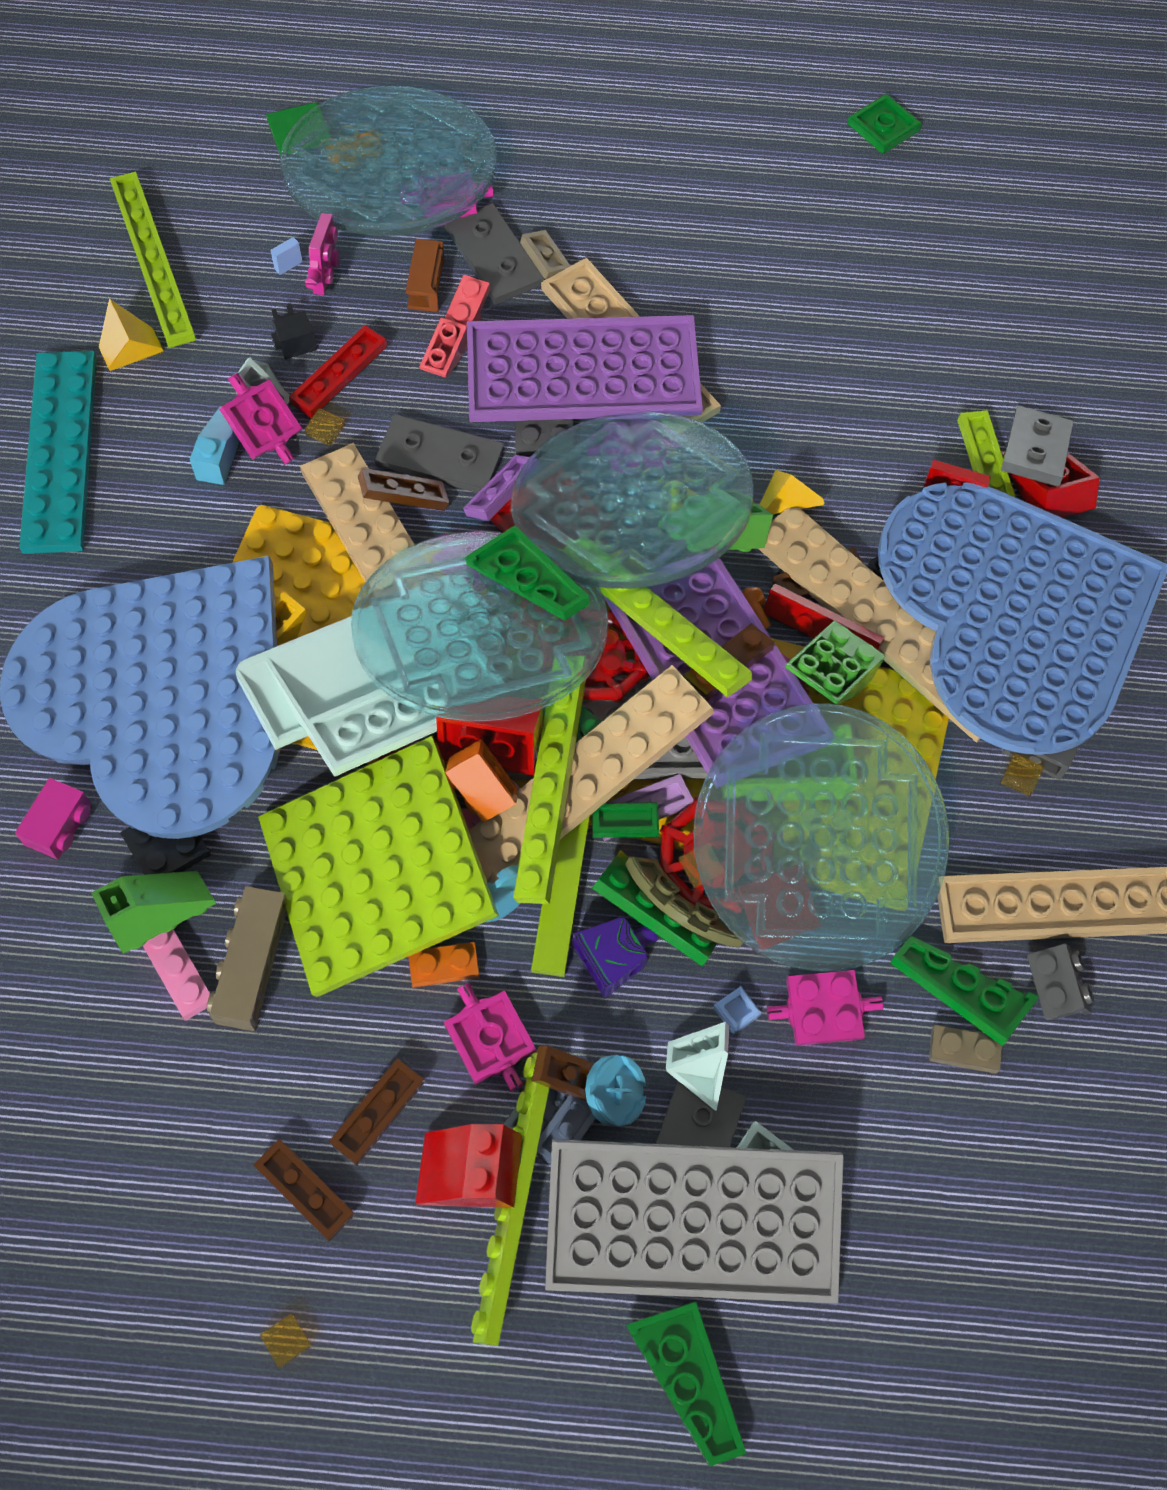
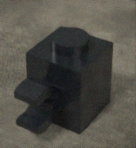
M287 305L288 313L285 316H280L277 314L276 309L272 310V322L275 332L270 333L275 350L281 349L285 360L317 350L314 331L305 311L294 314L292 306Z

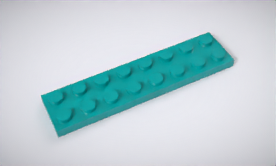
M94 351L36 353L19 544L22 554L83 551L97 362Z

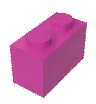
M49 777L15 834L23 845L58 860L63 851L65 852L70 848L74 839V833L80 823L82 824L87 820L91 810V803L83 791Z

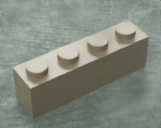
M245 886L243 896L237 898L234 907V916H237L234 928L228 929L225 939V947L228 948L225 960L221 959L217 966L216 979L219 980L216 992L210 993L207 1002V1012H210L209 1015L215 1024L250 1031L256 1030L287 914L285 908L287 898L285 893Z

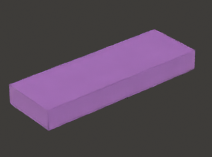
M515 455L465 505L463 509L466 516L489 521L539 470L540 464L538 459Z

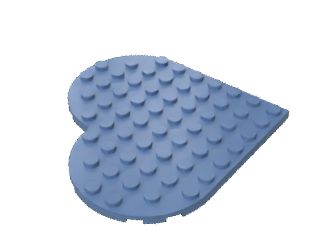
M964 482L962 486H947L946 483L934 484L924 487L920 493L911 497L907 496L894 508L888 517L881 533L878 547L881 575L891 595L910 616L924 626L936 631L930 651V667L934 685L946 708L960 724L980 739L999 748L1023 754L1043 755L1069 750L1087 741L1102 727L1117 702L1167 574V564L1002 491Z
M269 556L90 589L67 596L47 607L19 634L3 666L0 681V701L10 729L18 739L38 755L63 764H90L93 783L101 800L117 818L131 828L148 833L153 837L179 839L202 835L229 823L230 817L239 812L243 807L248 808L264 790L263 784L271 769H275L280 753V748L275 750L236 676V668L241 661L277 647L273 561Z

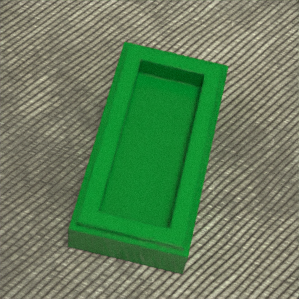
M658 802L604 803L592 813L593 838L659 837Z

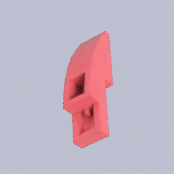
M463 275L445 318H440L419 366L421 370L447 378L467 349V321H481L480 312L491 289L490 283Z

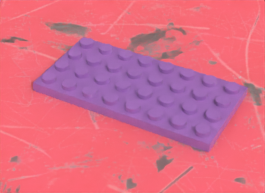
M694 315L467 321L470 422L702 415L703 407Z
M715 551L636 578L719 646L725 644L751 623L770 637ZM604 596L652 680L671 665L682 676L692 669ZM775 643L774 649L749 668L752 671V681L728 698L720 691L711 697L707 702L713 708L714 714L686 736L715 788L833 744V733L795 674L785 668L787 662Z

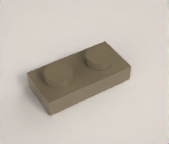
M546 230L522 234L520 244L545 280L570 267V264Z
M939 1025L933 1026L929 1051L930 1062L994 1074L1000 1071L1002 1046L991 1037L982 1033Z

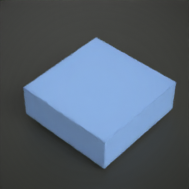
M294 237L271 249L274 269L279 275L303 262L299 242Z
M741 986L714 1004L713 1007L722 1021L729 1025V1030L733 1035L761 1016V1011Z

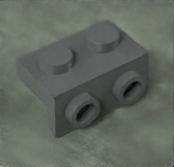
M1065 943L1027 955L1044 1018L1047 1021L1080 1012L1084 1015L1092 1013L1090 1004L1094 1003V997L1089 984L1083 983L1081 971H1084L1085 967L1079 951L1074 952Z

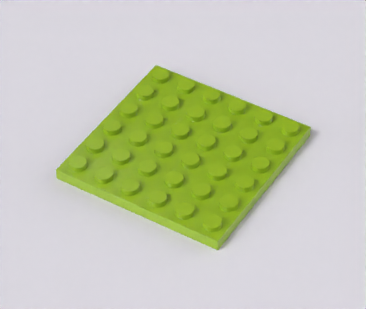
M433 736L258 816L280 891L285 893L287 898L285 908L311 994L315 997L324 995L499 916L456 793L445 773L446 765L440 748Z

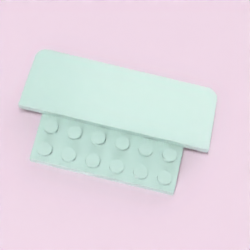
M459 577L441 579L241 661L236 668L238 682L275 750L309 736L334 777L437 732L436 715L439 711L509 699L510 691L487 661L488 658L504 652L505 643L477 596L468 584Z

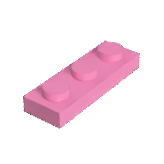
M174 929L148 940L143 947L184 1020L186 1021L205 1010L210 992Z

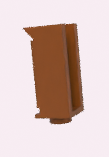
M415 240L406 286V294L409 295L408 309L439 312L437 295L443 263L445 262L443 241Z

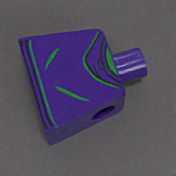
M620 917L573 934V947L602 996L606 998L646 966L648 956L644 948L658 939L656 934L644 925L633 931L624 917Z

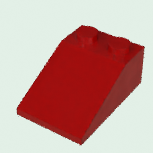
M1067 453L1063 478L1058 487L1009 473L1024 502L1063 518L1096 508L1100 477L1069 453Z
M509 698L437 712L438 746L443 760L448 761L451 756L482 739L505 771L534 776L543 727L542 703Z
M469 1124L426 1132L415 1204L418 1206L514 1208L522 1134L504 1124Z

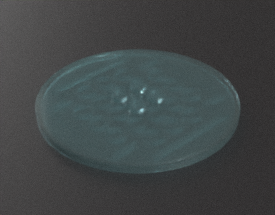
M378 86L340 94L308 111L294 124L287 134L281 150L280 163L283 181L290 196L305 212L315 219L319 220L321 213L332 214L333 226L340 230L371 236H400L440 227L471 210L488 192L494 180L497 155L494 138L485 122L474 111L459 101L422 88Z
M634 412L613 414L577 424L543 444L527 460L516 478L511 496V512L514 526L518 527L573 581L604 588H641L668 583L691 575L705 568L727 552L739 539L751 517L754 486L749 465L743 454L727 437L717 430L693 419L668 413Z
M464 532L444 535L426 540L401 551L387 560L368 578L356 598L352 611L353 645L356 656L369 678L389 696L415 710L433 716L464 721H489L517 717L537 711L562 699L575 690L594 670L602 656L608 632V614L602 592L592 576L576 560L553 546L529 538L589 595L590 605L564 621L467 566L465 556L502 533Z
M835 704L799 705L774 712L746 727L731 740L713 763L704 780L695 812L693 831L694 852L700 879L709 901L726 926L743 943L766 958L785 966L821 972L842 971L866 965L889 954L906 941L924 921L934 905L944 880L949 852V828L945 804L933 773L916 748L902 734L877 717L851 707Z

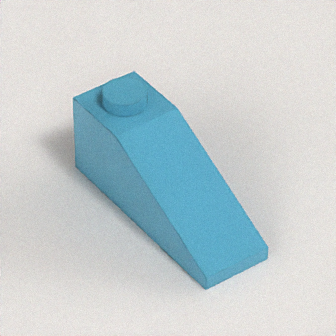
M220 406L198 435L190 457V463L196 480L225 485L240 440L220 412Z

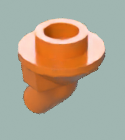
M755 587L746 588L741 591L764 628H768L771 624L762 608V605L766 603L762 590Z

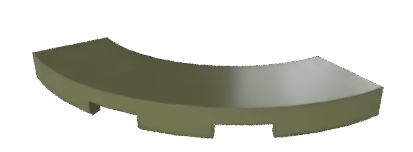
M629 857L625 863L628 872L643 893L661 911L683 927L708 940L730 947H741L745 939L733 915L715 911L699 902L693 905L679 894L680 888L667 876L657 860Z

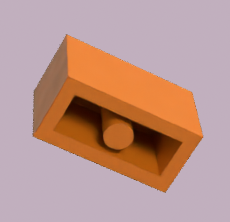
M482 739L449 758L445 773L453 789L460 791L468 810L474 815L477 814L483 823L516 805L518 787Z

